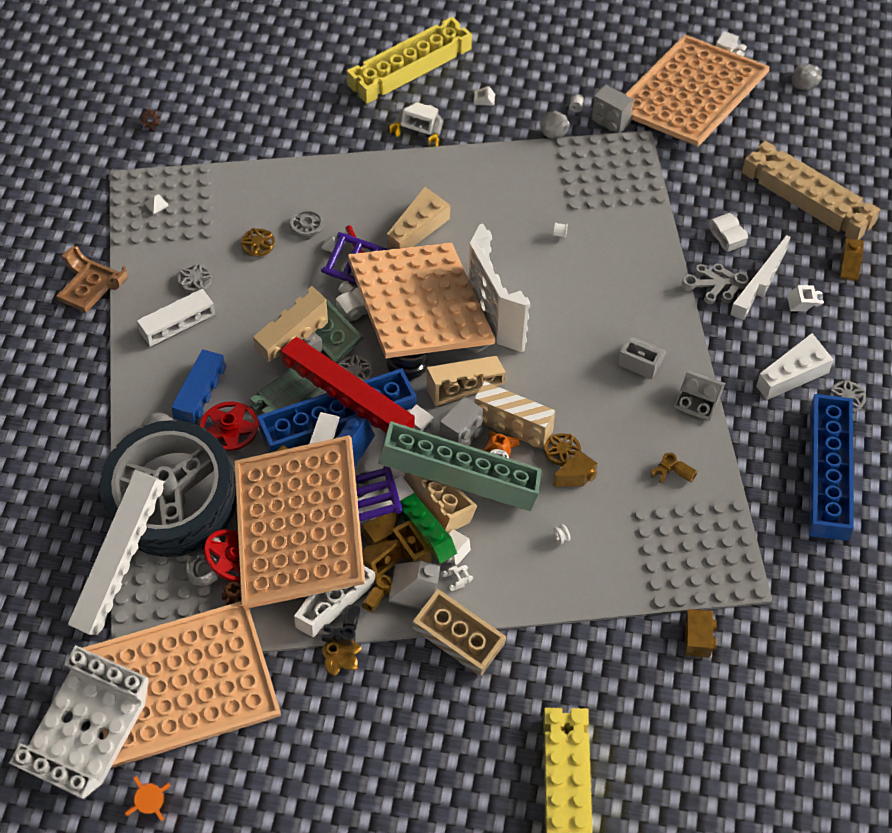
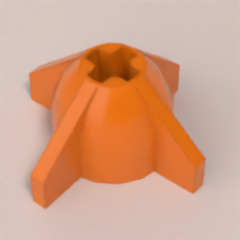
M489 431V439L483 451L490 453L492 450L500 449L505 451L508 457H510L512 448L519 446L520 440Z
M134 776L133 779L138 788L133 795L134 804L125 811L126 816L138 809L145 814L155 812L160 821H163L164 817L159 809L164 802L163 791L171 787L170 783L167 782L160 787L153 783L142 784L138 777Z

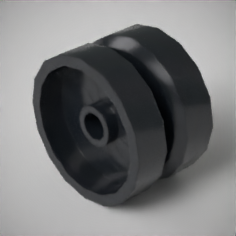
M429 353L386 358L387 369L392 372L402 368L407 379H415L425 373Z

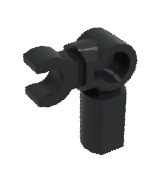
M353 605L347 606L343 628L338 627L337 629L330 624L324 625V631L330 632V634H322V641L331 642L336 640V642H340L345 646L353 645L356 641L355 630L358 625L360 608Z

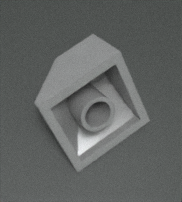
M424 561L396 564L388 602L421 611L435 593L440 566Z

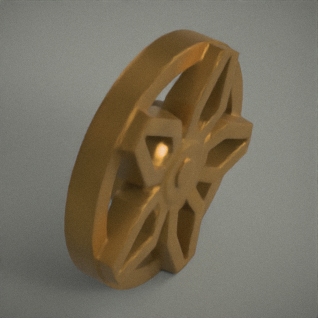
M252 228L241 239L242 249L251 256H264L274 249L275 238L271 231Z
M570 433L551 435L546 441L544 448L547 459L559 466H563L569 460V455H575L579 450L581 451L579 441ZM552 456H558L560 460H557Z

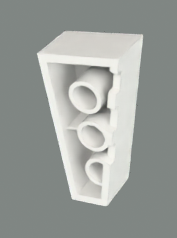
M812 333L762 371L756 387L766 400L828 374L833 358Z
M364 566L365 584L308 596L294 616L295 628L311 637L316 636L324 629V625L331 623L346 610L348 605H352L375 585V572Z

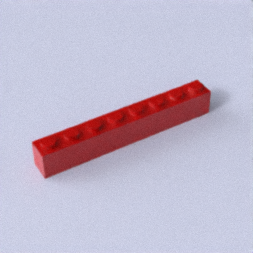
M297 336L281 350L282 363L286 367L292 368L299 376L311 381L315 387L323 389L330 397L339 400L344 407H349L355 411L359 417L366 418L375 428H379L386 433L390 421L410 428L415 427V416Z

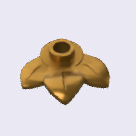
M336 641L325 643L322 648V654L326 659L325 669L327 672L336 676L340 668L357 670L358 662L355 654L362 650L361 646L356 642L351 646H345ZM335 648L336 651H335V652H331V651H329V649Z

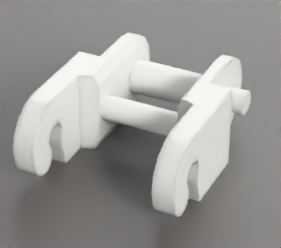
M462 565L459 568L454 566L449 568L448 572H442L443 577L456 575L458 579L455 586H449L450 591L465 587L466 583H470L473 580V576H469L466 571L468 569L466 565ZM463 573L465 578L461 579L459 574Z

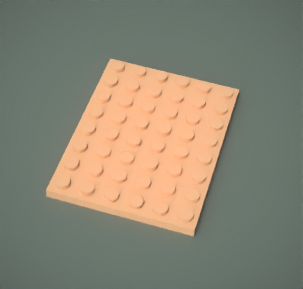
M684 35L625 94L634 99L631 120L699 147L769 72V66Z
M452 243L348 254L349 265L385 358L492 345L495 343L492 330Z
M350 435L235 461L241 596L244 609L365 584L353 448Z
M242 601L83 648L149 678L145 705L111 766L112 768L281 716L250 609H244ZM104 729L102 732L105 739L109 735V730Z

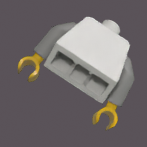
M415 103L409 107L402 108L395 120L396 123L391 124L389 127L390 133L392 134L395 131L396 137L401 134L400 125L429 135L432 134L433 136L429 137L428 146L430 147V143L435 142V147H437L443 121L440 115H438L437 108L431 105Z

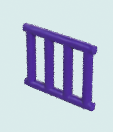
M338 232L336 245L326 267L323 266L321 272L357 285L354 276L350 275L352 270L349 262H347L343 273L333 269L344 242L355 245L351 254L359 253L362 247L372 250V252L390 249Z
M384 466L382 469L355 476L356 484L383 476L386 479L356 488L357 496L386 488L389 490L388 493L359 500L358 509L389 500L392 501V505L359 513V522L394 512L397 514L402 512V506L390 467Z

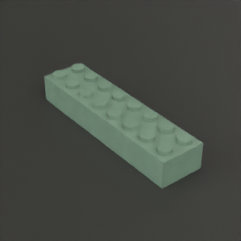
M391 421L385 434L378 464L527 511L532 510L539 494L542 469Z

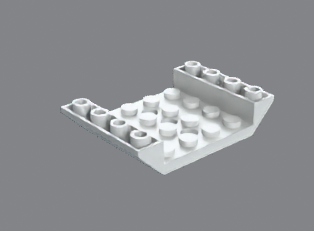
M480 224L470 242L468 281L474 290L496 343L519 352H524L525 343H527L526 332L528 331L527 321L529 320L528 309L530 308V301L523 295L522 291L508 294L507 289L502 287L500 277L493 271V265L489 257L491 253V232L485 228L484 224Z
M75 645L65 663L70 672L29 745L26 746L20 743L9 763L84 799L103 783L140 715L146 701L149 678ZM73 713L72 720L64 723L66 714ZM90 721V728L87 731H82L83 723ZM108 729L109 735L101 740L99 737L101 731Z

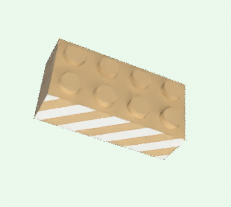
M484 382L475 397L474 403L483 408L482 425H486L497 432L505 433L513 438H518L533 447L544 449L546 441L553 433L554 409L488 382Z
M439 589L436 590L413 620V629L480 677L505 645L506 641L505 635Z

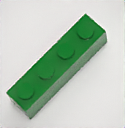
M415 493L400 501L402 506L401 515L404 521L410 520L430 548L432 555L440 564L458 554L452 537Z

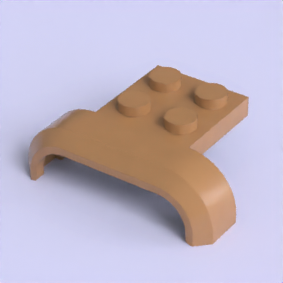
M78 246L70 247L62 255V259L68 268L77 275L57 295V299L64 304L87 313L108 289L117 290L127 280L126 266H123L121 268L122 271L118 272L89 260L81 253Z

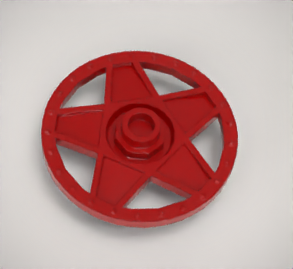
M234 401L214 405L203 415L200 427L205 429V423L208 417H210L214 425L208 428L207 431L217 439L223 438L227 445H222L225 451L239 450L250 444L256 437L259 428L255 412L249 406ZM225 407H234L228 413L218 410ZM245 411L252 416L254 423L243 420ZM251 434L246 440L238 444L240 435Z
M224 529L212 533L204 545V557L207 564L220 577L231 582H241V577L227 574V572L235 570L240 575L238 531ZM226 535L225 543L213 540L218 536ZM210 552L219 558L216 565L210 556Z

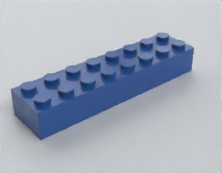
M402 368L364 381L405 410L412 409L417 405V396ZM327 393L257 416L259 431L269 453L276 452L283 445L290 449L310 444L320 412L340 417L334 438L338 437L350 418L361 417L349 407H344L339 400L330 397Z
M814 394L810 406L808 536L849 541L854 529L853 398Z

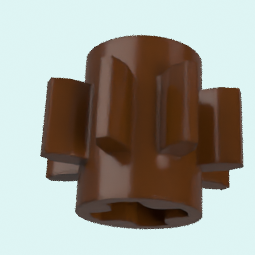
M147 109V114L141 113L143 120L140 122H144L145 129L151 126V129L154 130V125H161L158 121L162 116L156 114L157 110L151 113V110ZM154 117V120L148 122V118Z
M230 582L227 586L223 585L224 592L221 593L222 600H226L227 605L242 601L241 582Z

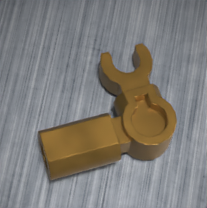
M668 452L663 455L662 461L658 465L659 467L652 470L651 478H654L656 474H660L659 482L663 483L666 479V474L674 470L675 474L692 483L698 471L682 461H677L676 455Z
M381 575L376 580L374 588H372L362 604L363 609L373 613L383 599L384 594L390 595L392 585L390 577Z

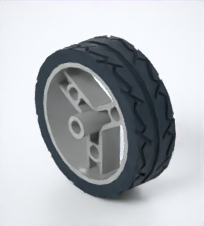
M178 420L157 421L145 425L143 428H138L125 436L106 459L101 473L103 476L100 478V496L104 509L112 522L135 470L142 471L164 481L163 492L158 497L162 525L146 524V531L138 541V550L146 554L173 557L195 552L196 549L204 547L206 540L212 533L226 528L234 515L237 497L236 477L233 467L218 439L198 425ZM170 453L191 454L173 469L167 466L159 467L156 470L143 467L157 457ZM214 471L213 488L208 499L199 510L185 519L184 504L186 498L184 494Z

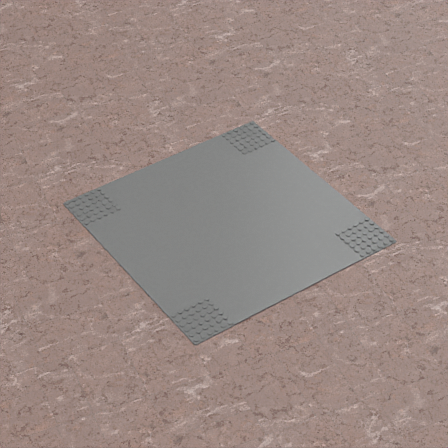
M651 131L113 170L110 172V268L121 272V268L126 266L128 275L127 280L117 290L110 289L111 451L117 448L116 445L125 436L138 428H142L143 421L152 414L163 413L167 414L174 421L178 420L173 418L171 406L202 349L222 354L224 356V363H226V370L224 374L220 375L216 389L213 388L210 401L205 404L201 418L197 419L195 425L200 426L203 415L211 407L222 402H240L251 408L250 405L253 403L250 401V398L257 395L259 389L290 370V368L282 363L279 357L268 362L254 348L253 336L271 321L276 322L283 310H290L295 305L294 301L298 297L303 298L308 294L307 290L311 286L336 307V298L341 295L338 289L345 281L321 272L323 266L326 267L331 256V252L321 249L327 237L330 235L337 238L338 232L347 234L345 227L351 225L357 238L388 248L387 233L422 189L427 187L450 204V220L414 247L452 243L468 277L470 242L479 225L484 224L485 228L490 230L492 235L489 257L493 265V271L500 277L502 287L507 289L508 294L522 291L523 295L530 301V308L528 309L529 320L527 321L528 331L526 332L527 343H525L524 352L498 345L495 341L494 344L489 345L479 353L469 352L462 348L431 352L428 355L427 367L497 356L506 372L505 384L497 387L554 409L555 418L552 435L558 433L574 435L581 445V451L598 463L597 476L593 481H588L584 486L555 487L553 485L554 474L562 466L550 462L545 455L544 449L533 447L529 443L520 440L519 446L512 448L509 459L542 469L539 494L532 510L519 509L515 506L462 491L477 505L471 522L456 529L457 532L469 538L471 549L457 567L466 565L468 567L466 571L469 576H473V580L470 583H466L465 587L450 591L449 586H455L458 579L456 575L443 577L442 572H448V569L454 567V565L445 562L440 564L431 553V563L440 566L435 592L437 589L441 590L496 630L687 612L688 609L710 610L771 603L772 596L721 398L710 421L674 408L687 371L691 370L715 379L693 290L686 291L681 284L684 276L688 275ZM159 194L166 201L168 207L153 214L144 202ZM303 209H312L319 212L324 221L322 230L314 235V237H304L295 234L290 225V220L294 213ZM555 222L568 224L566 238L553 236ZM252 228L271 231L275 238L274 249L269 254L260 257L248 255L242 249L241 239L243 235ZM345 241L333 267L334 270L343 273L348 262V254H351L353 250L352 243ZM362 247L364 253L372 252V250ZM196 263H201L209 268L212 273V283L204 291L214 303L215 315L150 347L139 332L137 320L192 294L184 291L179 286L178 274L182 268ZM349 283V284L352 285L354 288H357V287H358V286L355 285V284ZM369 314L362 315L358 320L349 321L364 339L343 359L353 355L367 359L373 369L371 378L389 373L386 358ZM635 337L668 351L652 380L618 366L620 351L628 338ZM323 350V353H322V354H324L325 356H327L328 358H330L332 361H334V360ZM426 368L425 373L420 377L408 379L417 396V405L434 417V429L429 434L440 437V421L463 398L435 407L427 392ZM367 371L366 373H364V374H365V377L368 376L369 371ZM477 393L466 398L474 402ZM266 404L255 412L256 416L262 415V409L268 406ZM225 407L218 410L228 413L234 407ZM245 411L243 420L254 423L252 416ZM208 417L205 423V430L214 425L210 417ZM373 425L370 427L374 431L375 437L366 449L368 459L364 463L367 472L384 467V465L378 464L386 433L379 428H375ZM482 425L483 431L481 435L471 441L470 447L483 450L489 439L488 432L493 431L497 434L500 432ZM258 428L257 435L250 444L239 450L226 451L235 473L236 460L267 454L269 451ZM251 434L240 435L238 444L246 440ZM223 438L218 439L221 445L227 446ZM668 452L674 453L677 461H682L698 471L692 483L675 474L674 470L666 474L665 481L660 483L661 475L656 474L654 478H651V472L654 468L659 467L658 465L662 461L663 455ZM170 453L157 457L143 467L156 470L159 467L167 466L173 469L191 454ZM552 456L553 458L560 460L558 456ZM355 466V476H357L359 472L357 466ZM391 468L394 480L400 476L404 478L405 472ZM214 471L184 494L186 498L184 504L185 519L199 510L208 499L213 488ZM385 476L369 480L367 484L358 483L356 484V486L359 488L366 485L381 482L386 479ZM157 498L154 504L155 510L149 516L146 524L162 525L159 498ZM237 504L233 517L223 530L238 531ZM401 513L399 514L398 526L405 523ZM564 524L570 533L571 539L568 542L564 541L560 545L554 536L553 528H560V525ZM362 531L360 534L363 550L369 546V543L364 538ZM226 535L218 536L221 542L225 543ZM204 547L183 556L173 557L149 555L137 549L129 562V570L121 580V588L115 594L112 601L111 639L227 606L226 600H222L221 593L224 592L223 585L227 586L231 581L220 576L209 586L193 585L189 581L186 574L187 563L192 559H196L199 553H204ZM403 557L396 564L407 563V561ZM396 564L383 574L390 577L391 581ZM235 570L227 572L229 575L241 577ZM463 573L459 574L461 579L465 578ZM374 586L352 604L360 608L358 625L355 630V642L357 644L424 637L413 629V620L420 613V610L388 602L389 596L384 594L383 599L373 613L363 609L362 604ZM308 596L249 608L263 653L320 648L327 643L322 641V634L329 635L330 632H326L324 629L316 636L311 637L295 628L294 616ZM346 610L329 624L337 629L338 627L343 628Z

